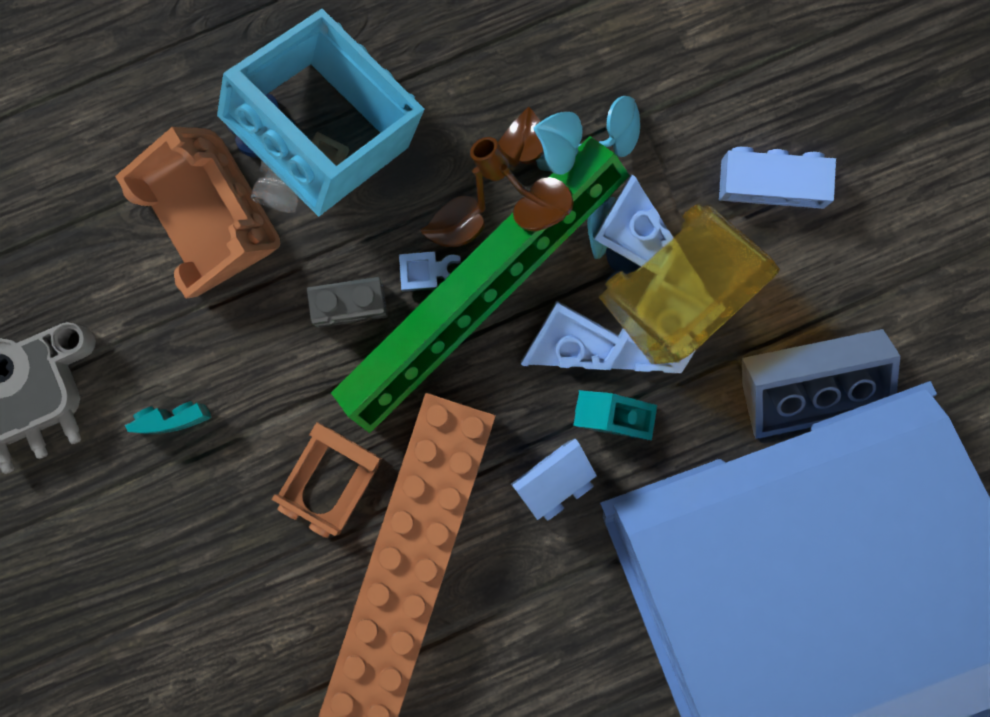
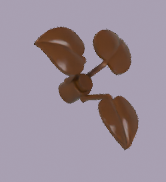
M527 107L512 123L499 142L493 137H484L473 144L470 156L477 165L472 172L476 177L478 202L470 196H459L446 203L436 213L431 222L420 230L428 240L445 247H458L471 242L483 231L485 221L480 215L486 209L483 177L492 181H499L506 176L517 191L524 196L516 203L513 209L515 222L524 230H544L561 222L570 214L574 204L573 197L568 187L562 181L555 178H541L528 191L508 168L509 165L516 167L519 162L523 164L533 163L544 154L542 144L533 130V127L541 122V120L530 107Z

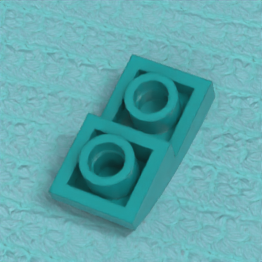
M189 401L173 409L172 413L174 416L172 417L166 409H154L153 406L142 409L133 415L135 420L125 425L128 432L168 433L200 424L212 418L206 405L199 403L193 405L192 401Z

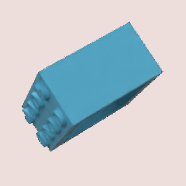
M320 9L223 73L217 116L319 217L409 147L425 109L414 99L415 96L408 93L387 69L382 68L369 55L363 45L357 43L343 29L339 22L337 23L323 9ZM310 64L380 132L379 135L337 166L265 96Z

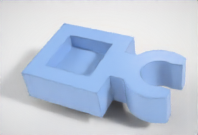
M435 252L399 254L402 292L436 289L438 287L437 279L445 280L450 275L447 271L448 266L453 263H461L460 256L448 255L442 261L436 262Z

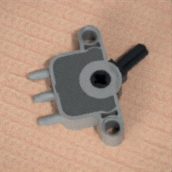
M66 322L20 342L0 338V468L2 473L8 474L14 471L12 457L7 445L25 437L36 458L42 459L46 457L48 452L41 430L60 422L64 434L68 437L71 444L81 441L79 427L73 415L79 407L80 395L68 365L87 357L95 348V336L86 327ZM77 332L79 334V343L75 348L70 349L68 345L69 337Z

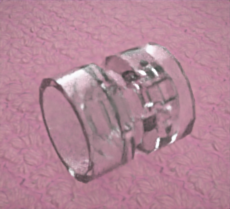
M262 161L260 171L264 177L259 178L255 182L250 197L251 200L277 211L295 213L300 198Z

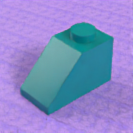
M579 390L573 426L598 432L652 440L657 405L613 393Z

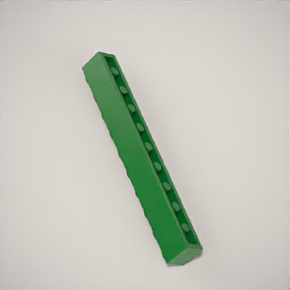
M589 136L577 148L578 154H576L571 170L563 175L552 173L548 177L562 181L570 190L574 203L570 214L561 222L544 230L527 231L518 226L512 213L331 392L346 415L368 433H371L630 177V174L615 153Z

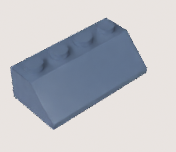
M880 329L742 358V385L755 438L758 439L811 428L815 423L897 394L901 356L885 331Z

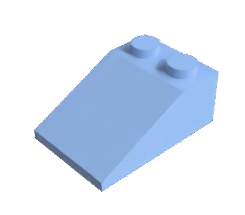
M572 439L512 482L511 485L537 520L544 516L548 521L564 509L561 502L573 494L578 499L594 486L590 481L597 475L578 441Z

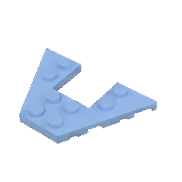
M631 174L595 234L594 240L652 272L655 276L619 335L556 301L522 358L521 365L559 366L560 368L584 367L585 369L599 370L632 369L642 372L654 370L665 373H682L720 311L703 287L700 279L660 218L657 210L650 202L637 178Z

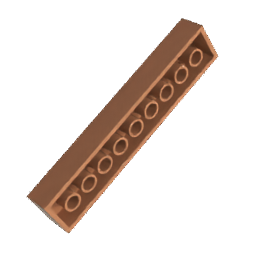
M425 393L319 717H399L496 415Z

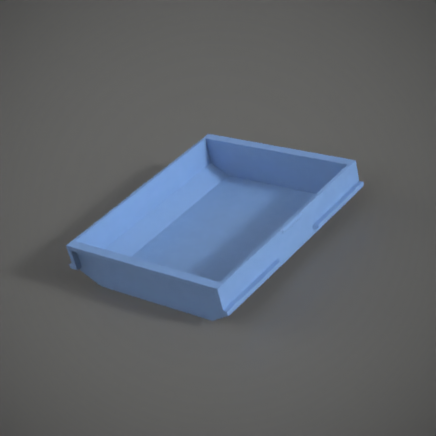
M931 381L815 423L811 426V432L727 463L718 459L600 503L603 509V520L680 717H990V497L949 416L934 399L937 393Z

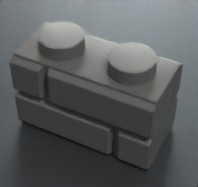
M380 277L307 287L311 322L317 328L367 321L369 317L373 320L388 317L384 287Z

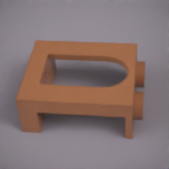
M316 422L309 434L312 438L279 494H274L272 500L280 504L277 508L278 511L294 520L298 516L303 517L311 522L309 528L312 531L328 538L330 534L334 536L340 535L383 459L327 426ZM328 447H331L357 462L359 466L333 509L324 514H317L306 507L303 501V492Z

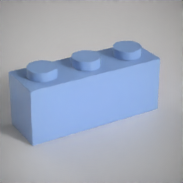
M735 147L732 151L728 150L721 160L719 201L824 209L834 201L836 158H824L825 155L820 152H807L803 156L789 155V151L782 149L769 150L767 153H757L750 147Z

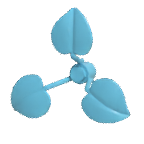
M621 96L613 102L607 117V131L610 137L605 141H599L605 147L613 145L614 153L617 157H625L630 154L636 146L640 134L638 107L635 99L630 96ZM560 112L542 120L533 127V130L538 136L544 154L536 160L538 168L543 171H551L555 174L563 175L570 171L574 165L576 154H578L577 148L581 145L582 125L575 113ZM609 197L588 217V235L594 259L601 258L608 248L594 240V236L614 204L615 197Z

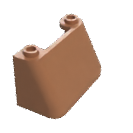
M171 127L115 176L122 187L126 199L133 204L152 206L184 262L175 268L174 278L177 288L186 299L198 297L267 257L280 247V238L227 146L215 132L209 129Z

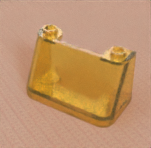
M699 203L690 208L682 216L685 220L681 225L682 231L638 270L627 275L623 271L614 275L605 284L608 289L599 296L651 364L678 362L689 356L780 271V268L771 256L711 205L702 207Z

